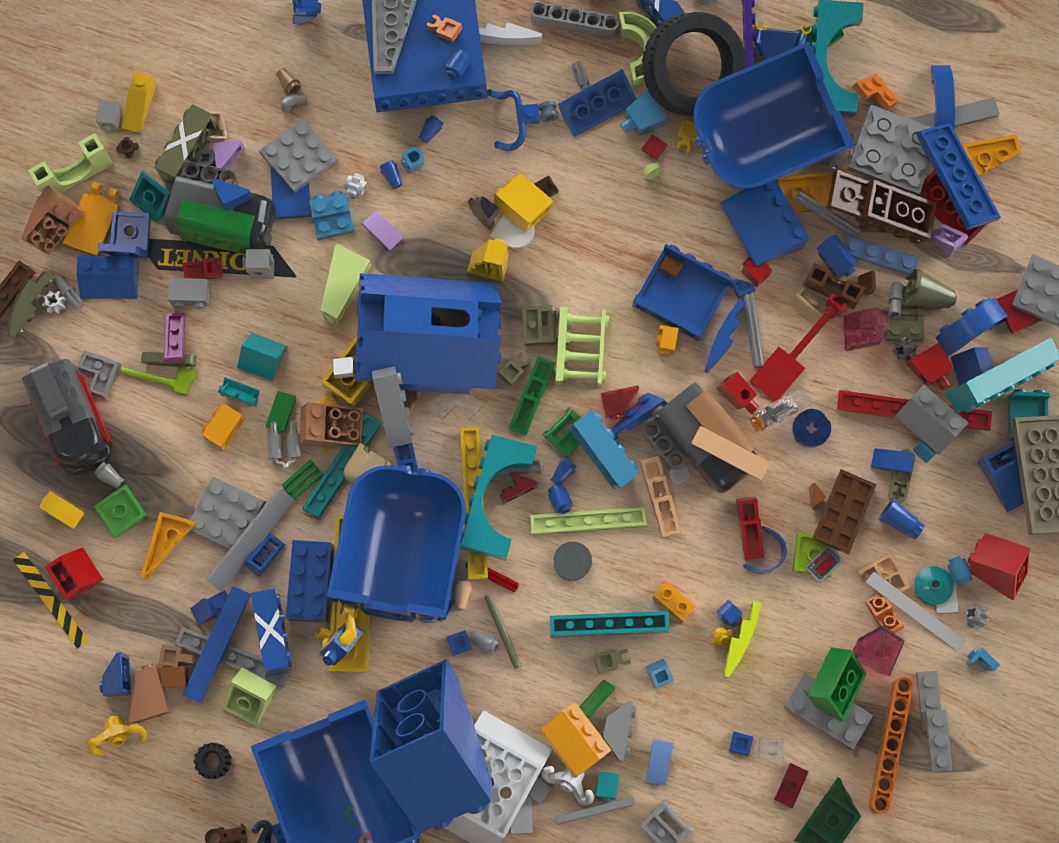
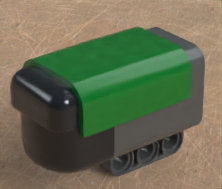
M186 163L182 168L180 177L177 176L174 181L164 216V223L170 234L178 235L185 241L246 254V249H269L272 240L271 231L276 216V206L273 201L263 195L251 193L250 200L230 210H225L214 190L213 179L207 180L206 178L209 175H215L214 179L224 182L227 179H233L230 184L238 186L235 174L230 170L200 163ZM191 171H197L193 176L188 175Z

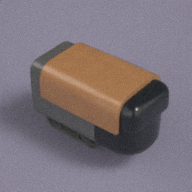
M694 382L646 422L642 433L647 442L671 470H680L690 462L714 491L726 493L749 474L691 444L698 429L702 426L757 455L754 452L756 448L708 390L703 391ZM652 426L656 428L657 433L655 435H648L646 429ZM661 441H665L668 443L669 448L661 450L658 444ZM678 456L681 459V464L673 465L671 458Z

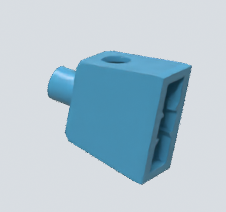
M646 90L626 108L625 117L627 120L622 122L620 127L624 133L634 129L641 136L666 125L667 116L648 90Z

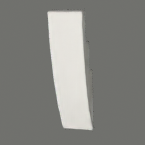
M507 22L505 28L487 23L485 29L479 28L480 41L484 43L527 46L538 45L542 42V33Z

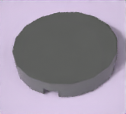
M567 542L556 550L554 567L562 578L579 580L590 571L592 556L584 544Z

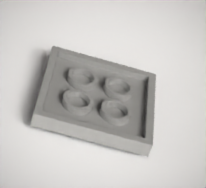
M304 119L259 150L261 156L293 193L338 163V158Z
M1032 255L1011 307L1059 327V265Z
M212 477L190 519L196 522L190 531L230 549L261 511L265 501Z

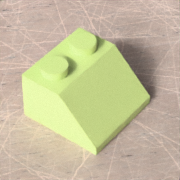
M241 668L230 683L222 709L257 727L272 700L276 685Z

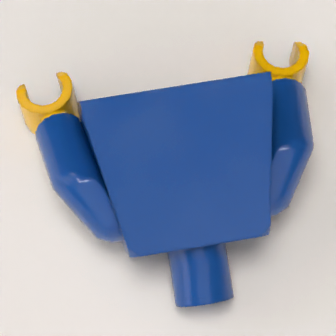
M765 21L764 26L759 28L758 22L755 23L757 30L755 45L760 55L764 57V60L806 43L808 37L812 34V27H810L808 32L804 31L805 25L801 26L800 34L799 31L768 29Z

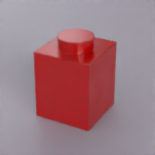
M748 257L743 262L744 266L741 272L758 287L771 275L773 270L766 263L755 266L752 259Z

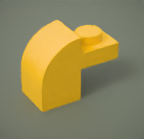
M51 491L43 498L39 506L73 529L85 514Z

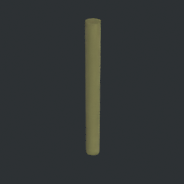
M486 595L484 597L514 669L522 666L492 595Z

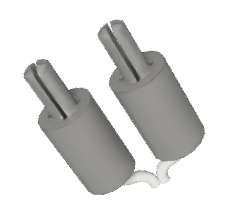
M290 421V434H287L288 458H293V460L288 461L286 465L284 462L278 461V459L283 458L282 435H278L277 422H271V435L267 436L269 459H275L276 463L282 464L283 468L289 467V464L295 462L296 457H302V446L299 445L300 434H297L296 421Z

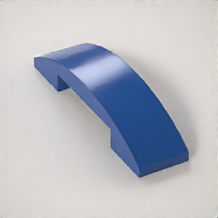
M932 65L931 76L932 83H934L935 96L934 125L936 127L950 123L954 129L955 90L951 66Z

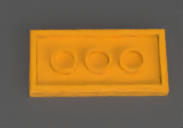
M848 168L839 169L840 171L852 175L851 171L847 170ZM836 170L781 177L776 181L795 213L810 212V210L795 202V196L797 193L802 192L828 208L827 204L833 172Z

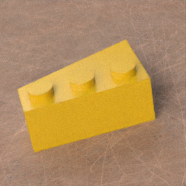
M501 239L487 240L472 252L467 273L503 282L509 261L508 244Z

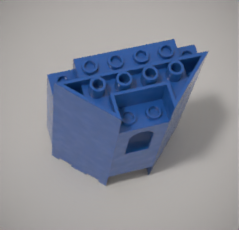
M360 273L357 298L358 327L355 350V380L373 382L372 371L395 366L396 372L401 373L403 384H399L401 390L469 395L471 388L495 389L497 366L501 363V353H499L501 335H498V329H501L502 322L501 318H498V311L501 312L502 300H500L496 283ZM431 308L464 311L469 315L470 322L465 327L431 325Z

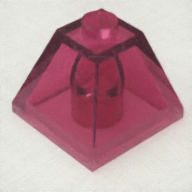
M881 625L857 640L853 648V654L859 663L886 676H890L905 640Z

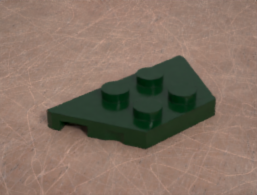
M839 777L835 779L793 841L797 843H843L861 816Z

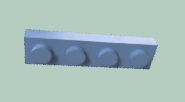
M850 235L846 236L844 242L845 247L855 259L908 275L912 269L917 268L919 257Z

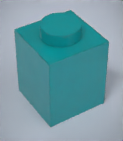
M598 772L596 796H600V801L611 802L612 798L616 799L619 774Z

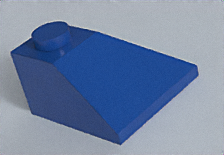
M118 652L113 657L99 684L100 692L103 693V696L131 695L129 655Z

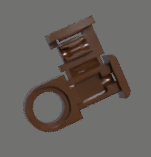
M240 823L241 827L225 830L224 827L211 829L205 835V842L210 843L209 838L211 834L218 833L220 835L218 843H242V839L245 843L247 841L246 827Z

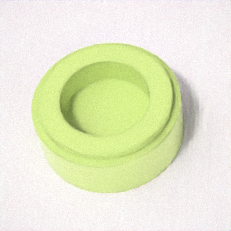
M652 163L645 167L642 173L649 180L658 176L662 169L658 163Z

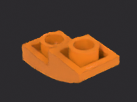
M881 593L865 601L868 609L887 638L904 628L903 623L893 611V606Z

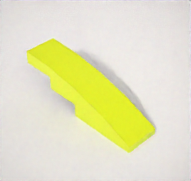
M753 601L751 603L749 620L742 619L740 621L738 638L731 637L729 640L723 678L730 677L750 643L761 607L760 602Z

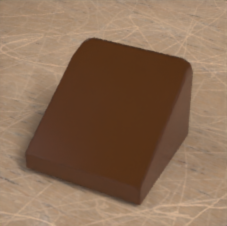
M667 255L658 271L675 280L684 263Z
M875 271L858 276V284L866 287L863 294H872L875 291Z

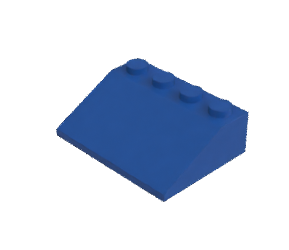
M776 180L756 188L744 189L720 203L755 266L801 250L810 239Z

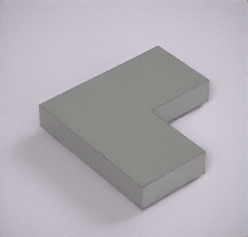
M84 350L77 368L94 374L89 386L91 393L107 399L121 364Z

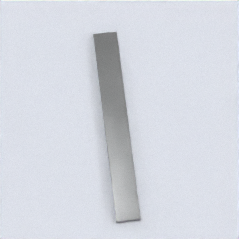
M995 98L955 107V127L998 117L1000 113ZM935 112L910 118V120L932 128L935 127ZM861 131L852 133L855 146Z

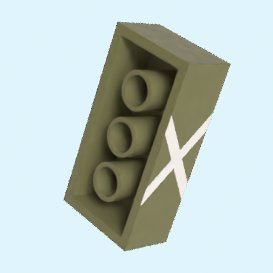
M193 104L189 109H186L181 124L176 126L172 139L167 141L164 148L165 151L155 162V169L163 181L174 185L176 177H180L182 168L186 163H197V153L202 149H206L210 142L207 140V137L213 136L218 128L211 113Z

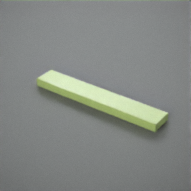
M635 507L567 512L565 514L530 515L531 535L647 527L646 508Z

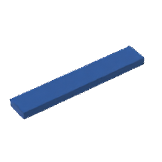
M232 586L182 694L183 696L202 703L251 597L250 593Z

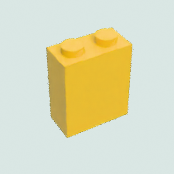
M522 173L516 177H511L504 188L500 187L494 194V204L525 232H528L551 211L554 202Z

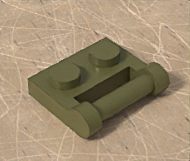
M556 306L522 307L524 345L558 344V337L555 334L554 317ZM541 313H547L548 337H542Z
M890 306L884 307L885 341H899L902 337H906L907 340L913 339V341L924 340L923 307L901 308V316H916L915 321H891V316H888Z

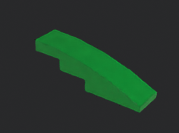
M540 356L537 357L509 429L527 435L555 368V362Z

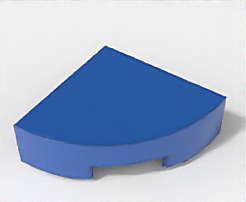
M740 279L731 281V286L738 299L756 290L751 283Z

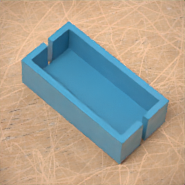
M593 411L586 413L570 425L568 429L613 489L621 488L639 474L637 472L638 467L633 460H628L621 444L617 445L613 438L615 436L612 431L603 426L601 416Z

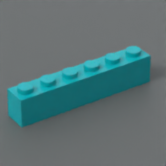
M668 611L550 616V638L668 633L670 631Z

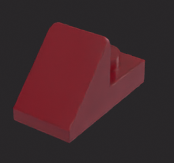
M510 473L516 487L509 486L503 489L500 499L504 505L538 488V484L532 479Z

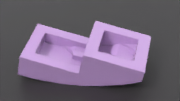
M374 211L362 223L388 250H391L403 238L377 211Z

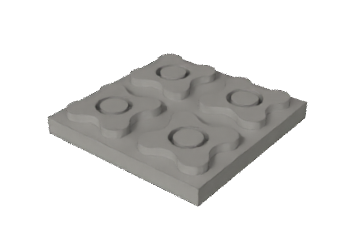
M870 105L847 170L919 196L928 171L930 159L916 134L921 130L931 127Z

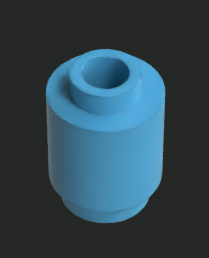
M960 556L949 560L950 564L947 567L958 586L973 580L972 574L969 571L970 567L965 558L961 559Z

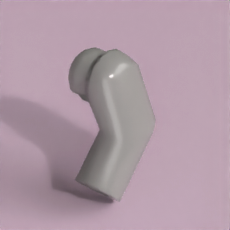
M289 94L281 101V110L283 112H290L294 104L306 105L307 96Z

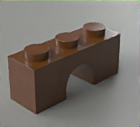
M813 263L803 286L828 298L833 293L836 295L834 301L842 305L845 303L847 307L854 310L866 287L849 279L846 282L840 281L830 274V270Z

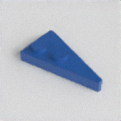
M649 392L643 394L638 399V402L629 408L625 415L611 429L615 436L613 438L614 441L619 438L618 434L624 429L632 430L644 420L652 417L656 408L659 406L664 407L668 404L665 399Z

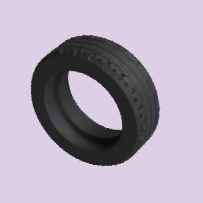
M691 12L676 15L665 20L650 35V39H648L644 48L642 75H644L643 79L646 88H648L652 98L656 99V102L661 107L677 115L693 116L694 107L698 97L685 96L676 91L667 75V53L673 41L679 36L689 32H698L709 36L713 40L721 57V72L718 80L746 69V54L744 53L745 50L739 35H737V32L733 30V27L728 22L710 13Z

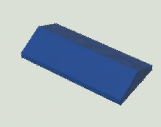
M623 69L559 102L558 106L564 122L575 137L622 112L637 98Z

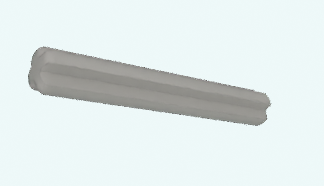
M802 192L797 193L795 196V202L847 234L858 237L861 233L859 227Z
M746 294L743 299L746 303L745 312L753 366L758 368L764 365L755 299L753 294Z

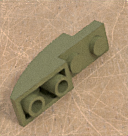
M44 269L35 282L27 279L20 288L9 315L7 335L9 337H18L24 330L23 325L35 317L36 313L34 311L37 308L31 303H35L41 297L40 291L44 286L47 288L54 280L52 278L54 273L49 269Z

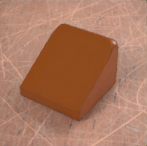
M816 483L809 487L811 507L813 509L823 502L826 496Z

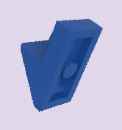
M225 590L208 599H201L190 608L198 626L220 615L228 597Z

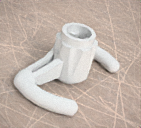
M546 766L541 770L540 775L544 782L560 784L564 791L572 792L575 795L579 804L587 806L593 802L594 795L591 790H586L584 794L581 783L585 776L584 772L575 778L567 767L563 772L551 774L554 772L553 766Z

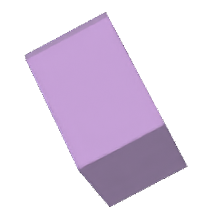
M233 140L214 143L216 167L228 170L245 149L242 141Z
M942 224L932 232L931 239L949 257L964 244L968 236Z

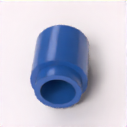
M461 49L454 52L445 66L446 74L453 79L461 78L470 64V55Z
M557 484L548 489V497L555 512L560 514L569 512L573 503L566 488L562 484Z

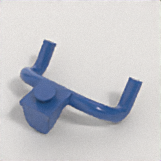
M488 89L487 93L490 97L496 99L512 97L515 101L519 126L518 138L510 144L496 141L494 147L504 151L516 150L525 141L526 124H539L541 121L538 103L523 105L521 96L514 90L498 92Z

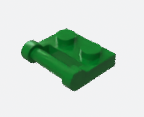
M570 407L565 411L566 414L549 431L546 430L542 434L566 458L580 446L579 442L569 429L558 439L554 435L571 419L576 422L581 418Z

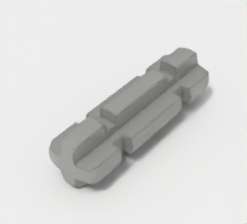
M580 61L573 63L572 69L576 74L575 76L580 88L584 90L591 86L586 72L583 70L582 63Z

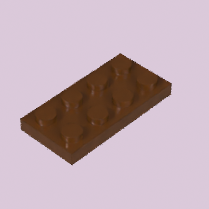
M840 469L812 539L848 555L877 484Z

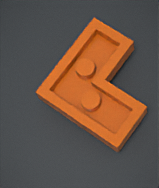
M877 74L859 80L852 86L863 101L874 97L884 110L894 107L899 102L895 94L889 90L884 84L883 79Z

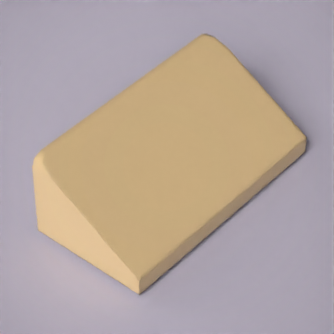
M805 286L789 301V304L812 325L816 324L824 314L823 311L827 308Z

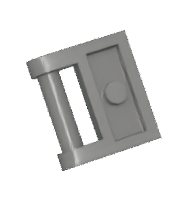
M664 800L640 826L656 843H681L693 831V828L690 825L687 826L668 806L669 803ZM662 811L682 831L679 835L661 819L659 814Z

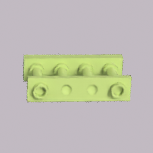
M560 307L555 385L563 386V380H567V378L598 380L597 388H601L602 382L605 383L606 371H602L605 327H609V316H606V310L602 309L601 317L572 316L571 313H568V307ZM571 323L601 325L600 336L570 334V332H566L567 325H571ZM570 341L600 343L599 354L569 352V350H565V346ZM564 361L599 362L598 373L568 371V369H564Z

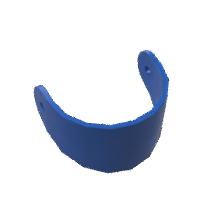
M761 526L763 531L774 536L781 545L782 554L780 561L771 569L762 570L743 564V567L753 573L767 574L777 569L786 559L787 547L780 534L768 527Z

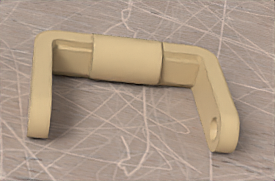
M207 111L213 117H217L221 136H208L207 140L224 141L227 138V128L223 114L220 111Z

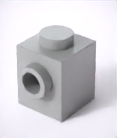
M99 102L96 122L100 129L107 132L119 130L122 114L120 105L115 102Z

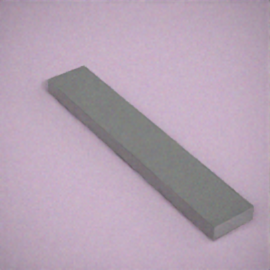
M278 488L206 580L223 592L245 564V561L261 544L295 500L281 488Z
M182 627L175 645L201 655L209 637ZM228 645L220 662L237 670L244 668L266 681L283 688L291 672L289 668V673L265 677L261 657Z

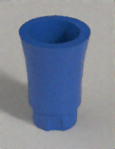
M895 498L886 505L878 519L912 539H917L925 528V525L906 510Z

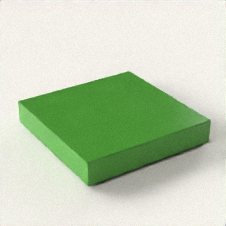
M126 484L93 506L114 538L119 537L148 516Z

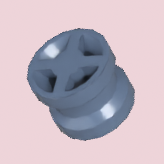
M545 101L538 105L539 111L542 113L540 116L542 122H550L559 118L555 101Z

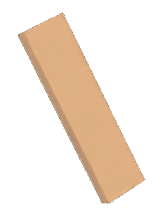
M702 426L698 429L691 443L759 480H762L770 465V462Z

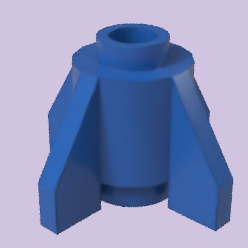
M292 0L294 4L293 24L300 25L317 17V14L321 12V3L318 0Z

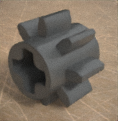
M902 337L899 341L894 342L893 352L897 359L904 358V361H908L911 357L917 355L915 351L918 346L913 342V339L907 340L906 337Z

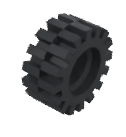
M218 743L204 744L195 753V760H193L195 770L206 779H219V777H223L230 770L229 766L232 764L229 750ZM211 753H216L220 757V764L215 769L208 768L205 763L206 757Z

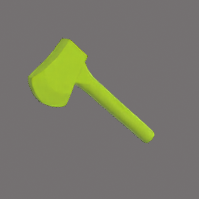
M123 366L120 369V374L164 384L175 389V393L186 396L198 376L193 368L186 366L177 368V378L174 379Z

